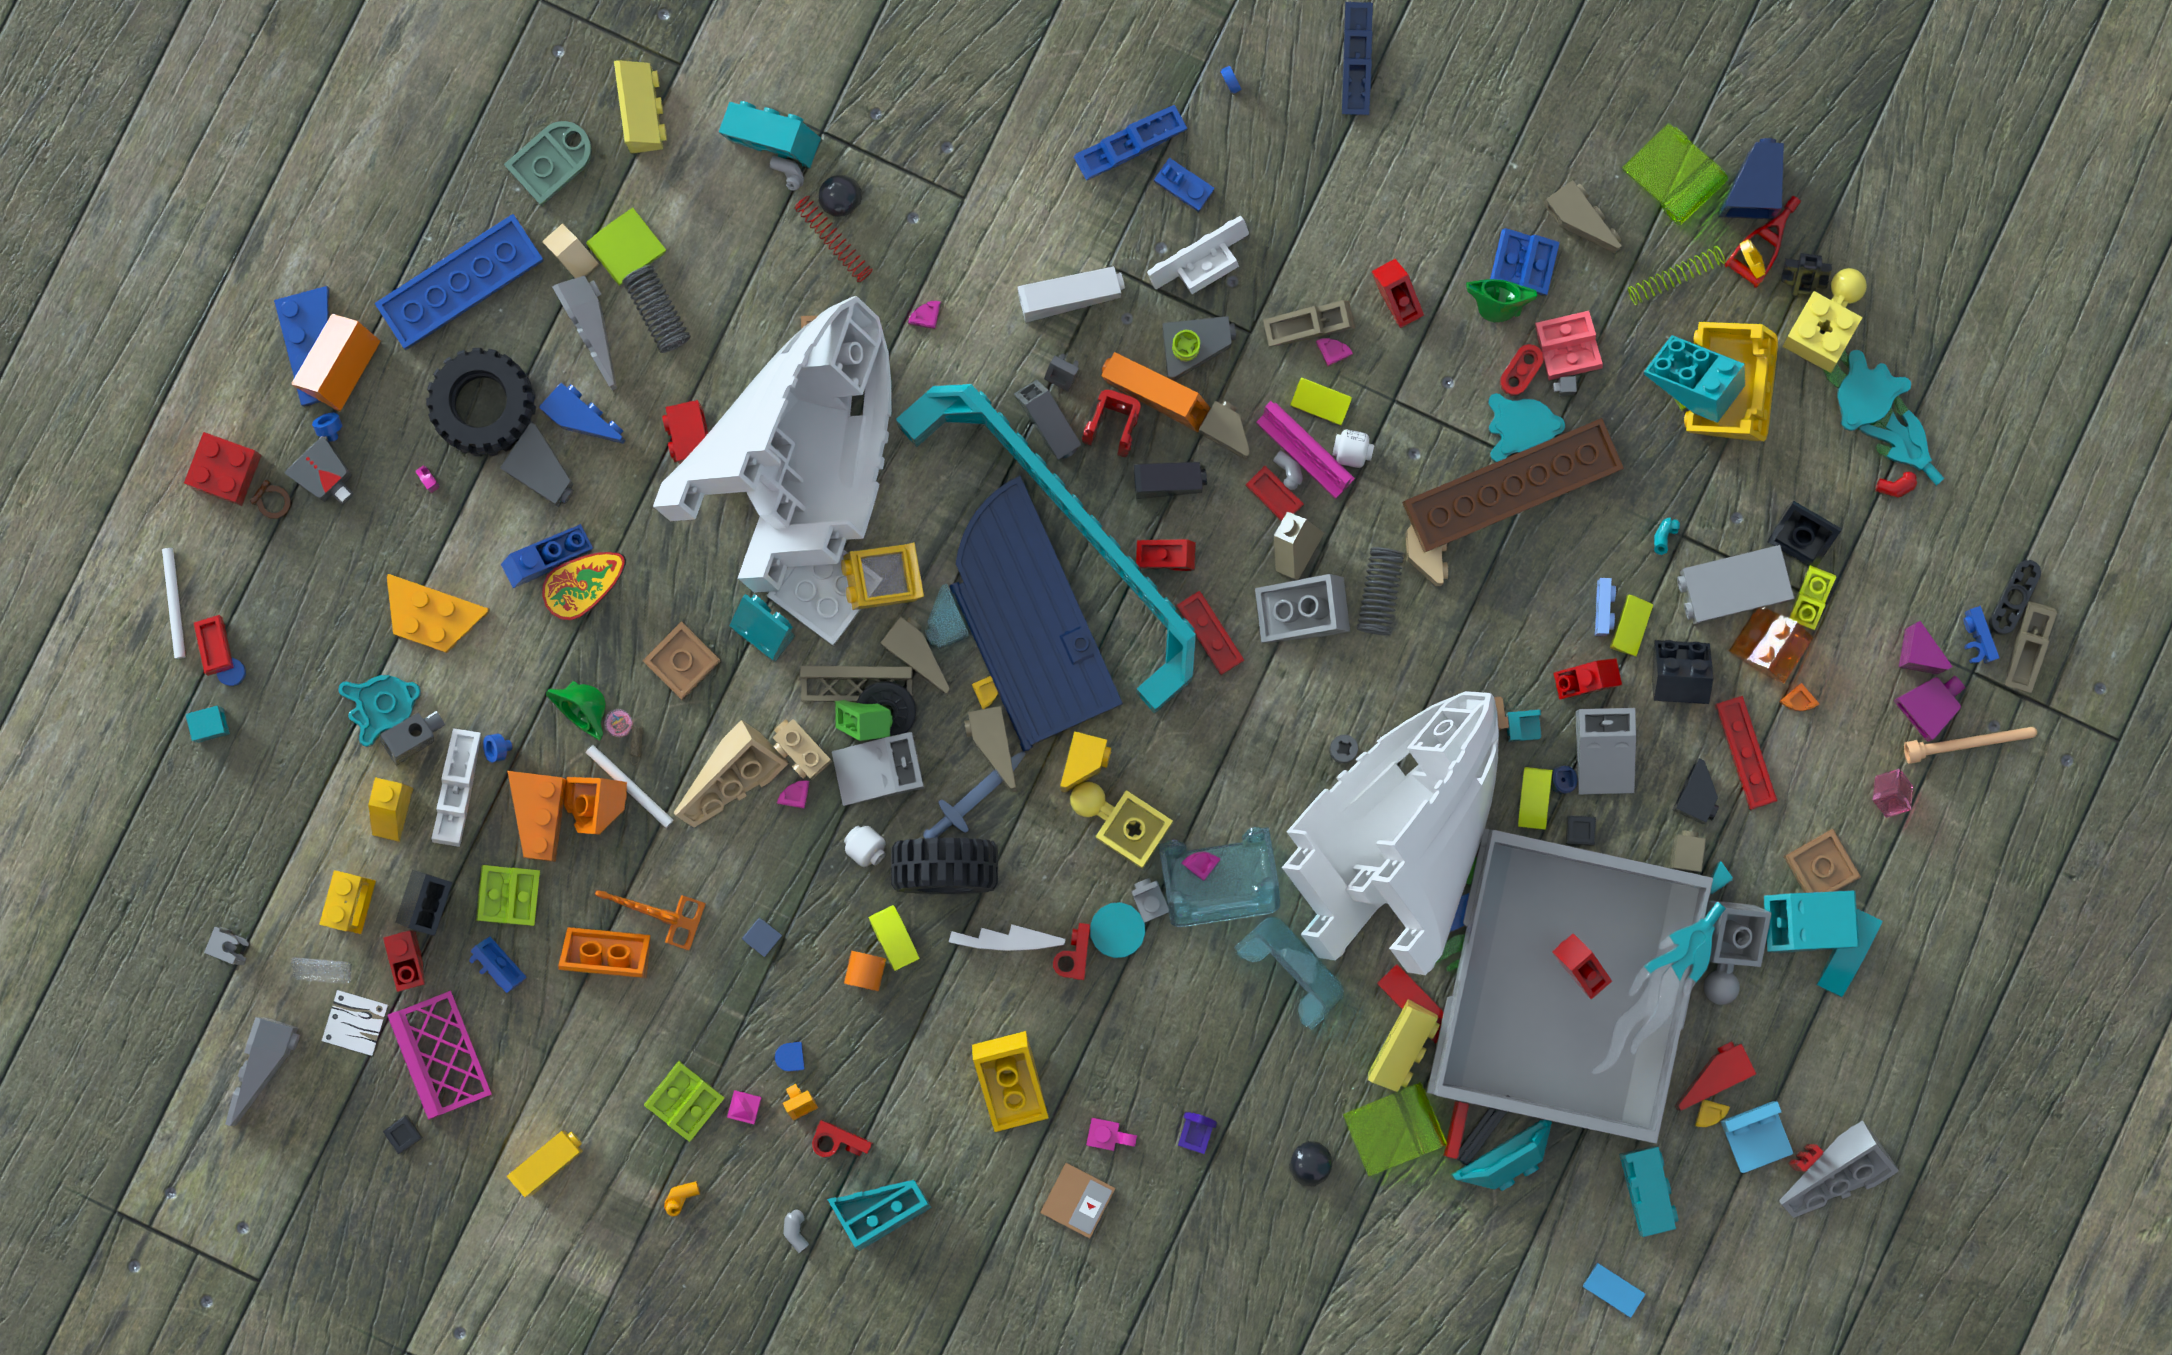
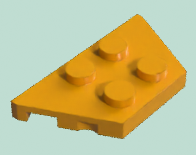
M391 574L387 575L393 634L448 653L461 637L471 631L472 627L489 613L490 609Z

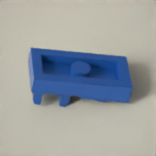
M1171 158L1167 160L1154 179L1156 184L1197 212L1201 210L1214 191V187Z
M1981 606L1964 612L1966 615L1963 618L1965 628L1976 639V642L1966 644L1964 646L1965 650L1975 648L1978 651V656L1970 659V663L1974 664L1982 659L1984 663L1999 659Z
M491 937L486 938L471 950L473 956L469 960L472 964L479 960L483 965L479 973L484 974L489 971L488 973L493 977L496 984L506 993L520 985L527 978Z

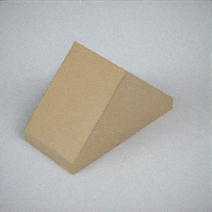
M563 224L542 241L574 278L586 277L600 265L578 238Z

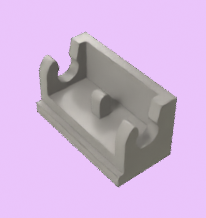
M214 927L204 953L231 964L244 965L247 958L242 954L235 953L234 950L237 949L236 945L239 943L249 946V942L242 937L232 934L231 930L227 928Z

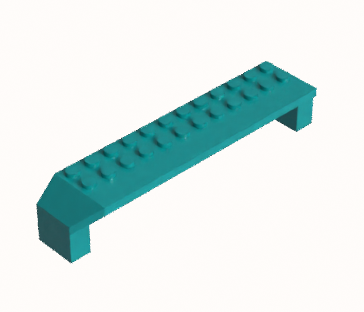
M972 384L933 386L896 418L898 428L917 448L945 422L985 425L1167 628L1165 664L1136 689V694L1155 714L1192 681L1196 637L1193 626L1176 613L1177 609L1166 597L1163 598L1158 593V588L1149 577L1145 578L1138 570L1139 566L1130 556L1126 557L1117 541L1111 535L1107 536L1101 529L1102 525L1092 514L1089 516L1083 509L1084 505L1081 501L1065 489L1066 485L1055 473L1052 474L1047 469L1045 461L1037 453L1034 454L1029 449L1027 441L1020 433H1015L1009 426V421L1001 412L997 413L991 406V401L982 391L978 392Z

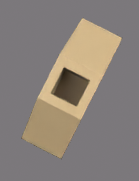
M1411 525L1405 533L1407 561L1435 586H1442L1444 583L1443 579H1448L1447 562H1442V551L1447 550V544L1424 553Z

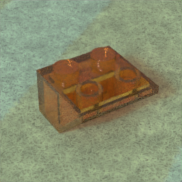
M1761 607L1755 609L1729 649V652L1762 674L1784 684L1814 637L1798 622Z

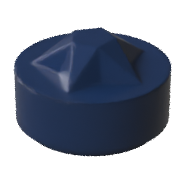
M1569 766L1554 768L1552 771L1551 789L1558 794L1572 792L1578 783L1576 772Z

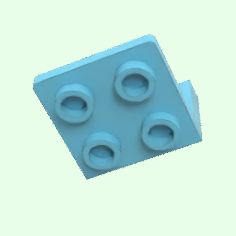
M1771 1101L1720 1121L1741 1173L1751 1171L1793 1154L1778 1113H1781V1109L1777 1101Z

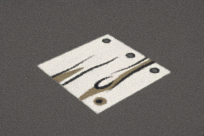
M337 990L322 1041L372 1056L388 1005Z

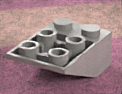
M1635 708L1577 710L1578 795L1634 793L1636 756Z
M912 732L832 751L843 806L925 789Z

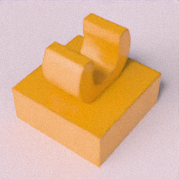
M796 1084L786 1089L790 1099L784 1102L783 1105L793 1121L818 1109L814 1098L808 1090L802 1093Z

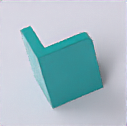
M217 705L186 714L191 739L194 742L199 743L230 734L223 707Z
M1541 710L1508 712L1505 714V717L1508 716L1509 728L1507 729L1508 742L1537 740L1541 738L1539 719Z

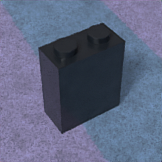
M412 869L395 923L435 936L452 882Z

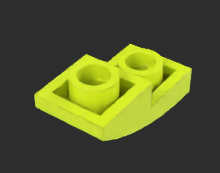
M1810 565L1798 592L1789 620L1815 630L1836 575Z
M1524 768L1518 827L1546 830L1553 770Z
M894 905L868 917L894 971L920 959Z

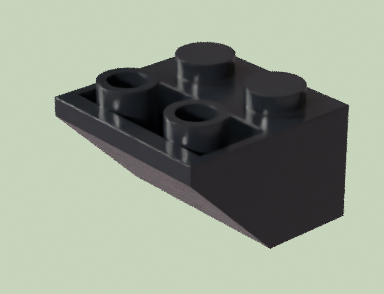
M1655 640L1652 674L1654 701L1709 704L1714 680L1710 643Z

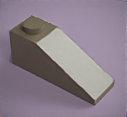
M900 617L880 644L948 696L951 690L923 633L919 631L922 626L910 617L907 620Z
M1001 706L968 712L969 720L964 721L967 737H973L976 747L1011 793L1017 792Z

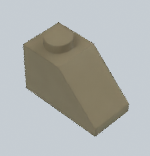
M1215 401L1198 433L1247 460L1250 450L1240 414L1236 413L1237 408L1226 401H1222L1221 404Z
M1287 512L1274 534L1276 572L1291 579L1299 580L1324 532L1307 519Z

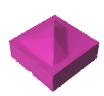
M734 1090L727 1118L755 1124L762 1097Z

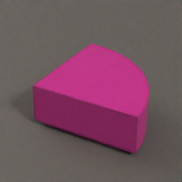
M930 301L918 307L911 314L908 324L935 330L941 301Z
M1330 338L1316 340V344L1327 367L1353 355L1350 348L1338 340Z
M423 465L416 470L418 477L429 492L433 493L439 488L440 485L426 466Z
M798 781L789 785L780 794L777 804L805 809L810 781Z
M1197 852L1185 858L1181 864L1204 881L1220 861V858L1209 852Z

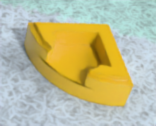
M1749 239L1740 243L1743 255L1754 276L1759 278L1765 275L1766 271L1762 255Z
M989 676L972 684L982 709H986L994 702L998 695L992 677Z
M1702 1100L1695 1126L1709 1127L1717 1124L1727 1115L1730 1107Z

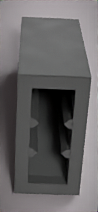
M1229 316L1162 324L1168 378L1175 381L1231 348V340H1236L1235 324H1229ZM1182 330H1191L1200 339V349L1197 357L1187 362L1177 359L1172 350L1173 339Z
M1036 379L1014 393L1052 454L1058 460L1072 456L1081 443L1049 390Z
M530 422L500 468L559 507L561 503L566 504L574 492L571 488L574 484L539 428Z

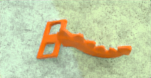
M597 890L595 892V895L602 899H608L670 924L665 943L686 950H690L706 904L681 895L676 912L611 895L605 891ZM686 901L698 904L695 917L692 919L682 915ZM678 927L689 931L684 945L673 942V936Z

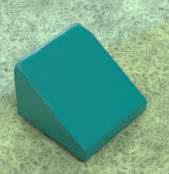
M1721 861L1716 863L1711 874L1713 882L1710 895L1732 881L1733 878Z

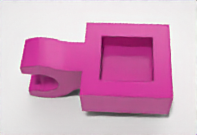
M1092 1118L1086 1145L1114 1151L1116 1143L1135 1146L1137 1135L1118 1132L1120 1123Z

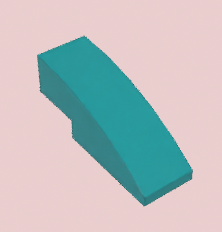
M1857 909L1859 947L1833 949L1816 984L1840 997H1843L1883 922Z

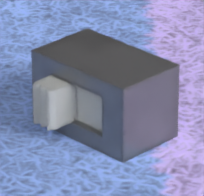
M1576 376L1560 377L1558 383H1553L1554 392H1559V396L1574 395L1577 392Z

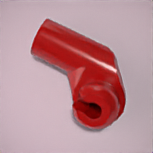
M1908 471L1903 473V476L1895 482L1879 478L1875 491L1899 498L1915 489L1917 477L1913 472Z

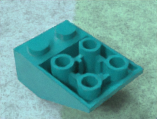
M1671 335L1644 371L1645 376L1691 412L1717 423L1745 387L1744 363Z
M745 594L729 626L768 658L776 662L795 638L791 631L794 627L777 611L772 615L770 607L754 594L750 598Z
M1855 891L1790 893L1764 896L1765 910L1771 912L1767 934V952L1788 953L1859 947Z

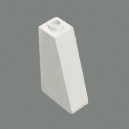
M1113 266L1018 286V296L1025 322H1030L1121 298V290L1125 289L1122 274H1116Z

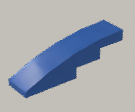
M1172 105L1128 125L1126 129L1102 139L1100 143L1076 153L1074 159L1087 181L1166 142L1187 130V127L1176 106Z

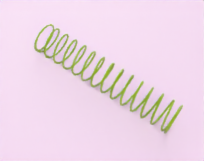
M1714 246L1713 251L1708 249L1707 255L1703 253L1708 258L1712 269H1714V266L1709 259V250L1714 254L1719 266L1720 262L1715 254V249L1720 261L1725 264L1724 255L1718 246ZM1717 249L1721 252L1724 262L1721 260ZM1701 253V256H1700L1701 259H1700V261L1702 262V265H1703V267H1704V270L1707 272V268H1706L1705 264L1703 263L1702 253ZM1696 255L1694 256V261L1689 258L1687 262L1688 265L1686 264L1693 278L1694 274L1690 269L1689 260H1691L1695 264L1697 272L1701 276V272L1698 266L1696 265L1695 257H1698ZM1683 261L1681 262V267L1679 265H1675V271L1672 268H1669L1676 274V277L1680 285L1682 283L1677 275L1676 266H1678L1681 269L1685 280L1688 282L1687 276L1684 273L1682 267V263H1685ZM1669 269L1668 273L1666 271H1662V277L1659 274H1656L1662 279L1667 291L1669 289L1664 281L1663 272H1665L1668 275L1672 286L1675 288V285L1670 277ZM1655 275V279H1653V280H1654V282L1657 284V287H1658L1659 292L1662 294V291H1661V289H1660V287H1659V285H1658V283H1657V279H1656V275ZM1649 277V283L1646 280H1643L1642 286L1639 283H1636V289L1632 286L1628 287V293L1630 295V298L1636 306L1638 305L1637 299L1631 287L1637 293L1641 303L1642 299L1638 294L1637 284L1640 285V287L1643 289L1647 300H1649V297L1644 289L1643 282L1645 281L1649 285L1651 292L1655 297V293L1650 284V278L1652 277ZM1631 292L1633 293V296H1634V298H1635V300H1636V303L1634 302V300H1633V298H1632Z

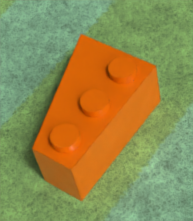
M507 771L524 858L556 862L566 779Z

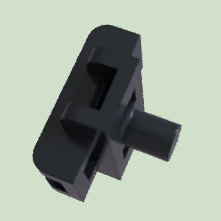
M1800 253L1799 260L1785 258L1781 281L1784 284L1793 285L1791 290L1792 296L1797 297L1798 294H1805L1810 298L1813 291H1816V288L1826 289L1828 287L1832 264L1822 263V256ZM1800 284L1810 285L1809 288L1799 287Z

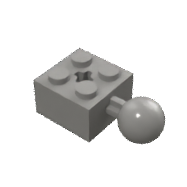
M1708 900L1705 917L1716 902L1723 905L1726 909L1713 925L1715 929L1712 935L1709 961L1718 963L1717 970L1711 972L1706 977L1704 992L1711 1002L1717 1005H1726L1733 1002L1740 991L1739 981L1733 974L1734 965L1761 967L1771 912L1751 904Z

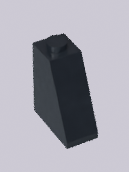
M1200 462L1135 464L1134 482L1136 499L1202 493V486L1207 485L1206 469L1200 468Z

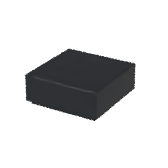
M1567 816L1566 844L1595 845L1596 817Z
M407 1115L383 1131L398 1154H401L423 1138Z

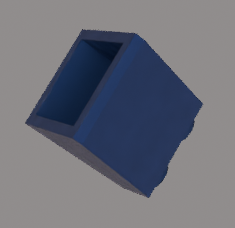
M1764 138L1754 144L1747 154L1718 212V217L1771 220L1776 217L1782 209L1784 143H1776V139Z

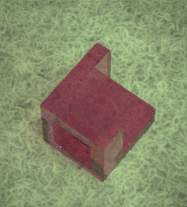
M1901 769L1875 777L1873 802L1886 818L1911 810L1913 785Z

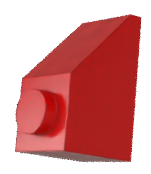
M1396 259L1371 271L1381 296L1400 328L1424 316L1410 277Z
M1575 934L1562 941L1552 951L1561 966L1591 1000L1612 982L1594 953Z

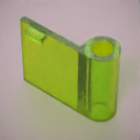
M1670 123L1622 167L1626 174L1661 203L1662 209L1667 216L1678 225H1682L1728 181V177L1722 168L1689 141L1688 136L1677 127L1674 128Z
M1422 1082L1343 1114L1368 1176L1447 1145Z

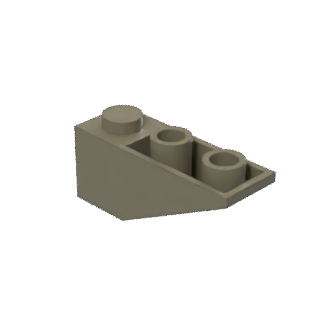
M1572 180L1545 200L1543 205L1560 227L1613 253H1617L1622 247L1619 243L1621 242L1620 236L1613 228L1609 229L1603 221L1605 219L1603 213L1597 206L1592 207L1587 200L1589 197L1588 193L1581 184L1576 185Z

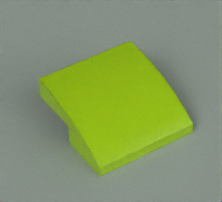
M631 208L612 221L586 243L619 286L624 284L622 280L628 274L649 265L666 252L664 246L634 208Z
M481 865L476 921L534 926L540 870Z
M678 1061L645 1102L644 1106L690 1142L724 1100V1096Z

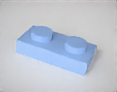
M1600 578L1597 581L1595 636H1607L1609 630L1614 629L1615 614L1610 613V602H1615L1616 586H1611L1612 578Z

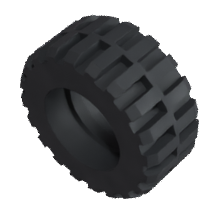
M472 348L471 352H466L465 350L457 352L458 356L454 359L448 357L443 361L446 365L441 370L436 369L433 374L435 379L433 383L429 382L427 388L430 394L429 398H426V407L429 408L430 413L428 416L437 433L458 451L465 454L470 453L477 457H482L483 454L495 456L498 455V451L504 450L507 452L512 449V444L519 440L530 422H532V415H535L536 406L534 405V399H536L535 392L531 387V381L509 356L502 355L493 349L485 351L482 348ZM477 378H491L497 381L506 393L507 404L501 417L493 424L480 428L472 427L463 422L456 410L457 397L461 389L470 381Z
M918 838L897 841L891 848V885L897 892L915 894H966L994 891L998 885V847L994 841L969 838Z

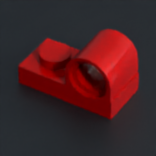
M1188 539L1137 540L1136 564L1139 566V569L1194 571L1196 542Z
M1079 923L1078 929L1073 928L1071 945H1076V951H1061L1054 957L1053 968L1059 976L1084 980L1090 924ZM1064 956L1071 957L1074 961V968L1069 972H1063L1058 967L1060 958Z
M824 1120L820 1121L812 1141L813 1150L817 1155L830 1157L837 1153L842 1143L847 1144L845 1150L861 1156L862 1152L869 1153L873 1145L872 1142ZM823 1136L831 1137L834 1142V1146L829 1152L822 1151L819 1147V1140Z

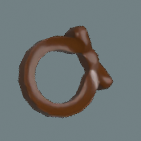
M265 480L251 498L250 503L252 505L257 504L259 511L264 516L270 519H278L284 517L289 512L291 498L285 489L273 486L269 480ZM266 491L282 494L285 505L280 512L270 513L265 509L261 497Z

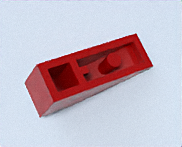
M1731 1041L1717 1048L1719 1053L1710 1058L1675 1104L1678 1111H1682L1756 1075L1742 1044L1734 1045Z

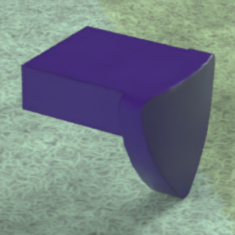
M1185 1112L1183 1118L1186 1120L1178 1146L1205 1154L1213 1127L1216 1128L1217 1122L1200 1114Z

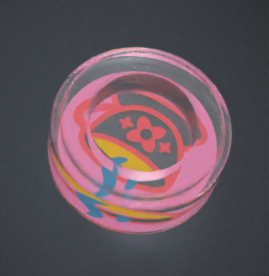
M615 709L607 714L604 724L607 732L612 736L624 737L631 732L633 719L628 712L622 709Z

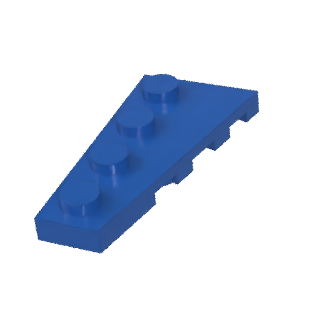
M328 286L274 300L294 379L329 320ZM297 388L303 407L321 402Z

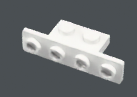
M1242 216L1228 221L1221 228L1203 236L1199 241L1187 248L1181 249L1177 254L1148 270L1147 273L1154 288L1158 289L1179 276L1191 294H1194L1239 267L1237 260L1228 247L1249 234Z

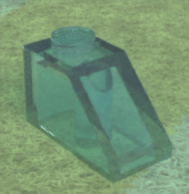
M946 583L940 588L927 621L929 629L925 630L931 646L937 644L939 650L970 637Z

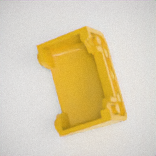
M1699 322L1698 330L1694 333V344L1744 363L1745 387L1718 423L1694 414L1690 410L1686 411L1684 416L1686 431L1693 434L1749 441H1765L1769 429L1776 369L1777 335L1763 324Z

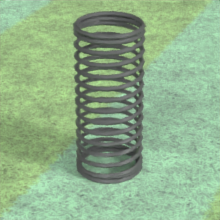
M647 265L628 274L622 280V283L628 289V294H631L630 298L634 300V305H637L636 309L640 310L639 314L643 316L642 320L646 321L645 326L649 327L648 331L652 332L651 337H655L654 342L657 343L659 352L666 353L686 343L691 338V335H689V332H684L686 327H681L684 322H678L681 317L676 316L678 311H672L675 306L670 305L672 300H667L669 295H663L666 289H661L663 284H658L661 279L656 278L657 273H653L655 271L654 266ZM637 288L634 292H630L631 289ZM644 298V299H643L642 301H640L639 303H636V301H637L638 299ZM646 304L643 308H639L640 305ZM651 308V309L648 310L646 313H644V314L642 313L643 310H647V309ZM653 314V315H652L651 317H649L648 319H645V317H646L647 315ZM657 319L652 324H647L649 321ZM660 324V325L657 326L655 329L651 330V327H652V326H656V325ZM662 330L657 335H653L656 331ZM666 335L661 340H656L658 337Z
M1372 547L1370 555L1373 557L1368 559L1372 563L1367 565L1370 569L1366 571L1369 575L1365 577L1368 581L1364 583L1367 587L1363 589L1366 593L1362 595L1365 599L1361 601L1364 606L1360 607L1363 612L1359 613L1363 618L1358 619L1360 623L1357 624V630L1377 635H1391L1392 627L1370 624L1361 620H1371L1386 624H1393V621L1371 618L1362 614H1373L1387 618L1395 617L1392 614L1372 612L1364 608H1374L1389 612L1396 611L1393 608L1374 606L1365 602H1376L1391 606L1397 605L1395 602L1376 600L1366 596H1377L1392 600L1398 599L1396 596L1373 593L1368 590H1379L1397 594L1399 593L1397 590L1374 587L1369 584L1374 583L1397 588L1400 586L1399 584L1376 581L1369 577L1400 581V578L1377 575L1370 571L1401 575L1402 573L1399 571L1378 569L1371 565H1380L1394 569H1402V566L1380 563L1372 559L1403 563L1402 559L1405 558V554L1393 549Z

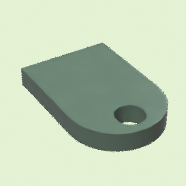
M567 121L555 122L544 128L504 165L542 207L588 165L592 153L591 142L580 126ZM573 133L581 136V143L576 147H570L566 142L568 136Z

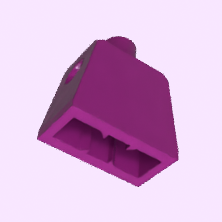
M1953 676L1945 684L1938 677H1935L1896 698L1894 703L1926 742L1933 740L1960 710L1961 705L1955 699V696L1962 692L1965 686L1956 676Z

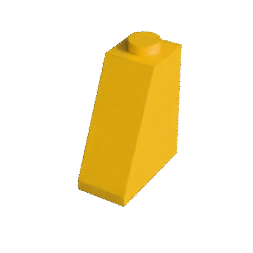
M375 777L368 804L373 836L400 842L413 791L412 787Z
M565 1130L561 1131L509 1173L507 1178L524 1198L533 1196L583 1152L579 1147L582 1142L572 1131L569 1134Z

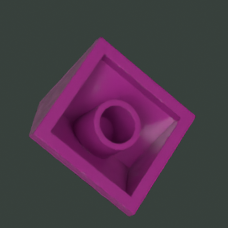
M1921 621L1905 629L1898 668L1938 675L1953 667Z

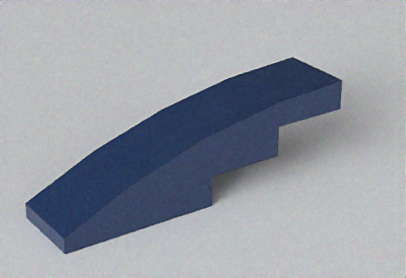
M1345 1L1342 114L1369 115L1373 2Z

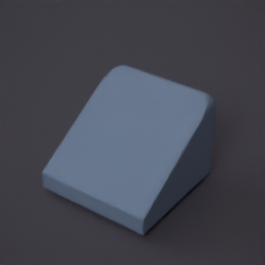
M759 917L742 940L765 957L782 935Z

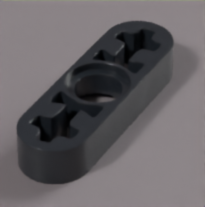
M2024 560L2014 568L1989 618V626L1994 633L2005 635L2016 627L2041 576V568L2035 561ZM2028 566L2031 567L2030 573L2034 576L2027 578L2023 586L2014 584V581L2017 583L2021 582L2024 576L2021 569H2025ZM2011 590H2018L2022 594V602L2019 605H2013L2008 601V593ZM2007 609L2016 611V614L2011 612L2006 618L2009 626L2000 629L1996 618L2003 617Z

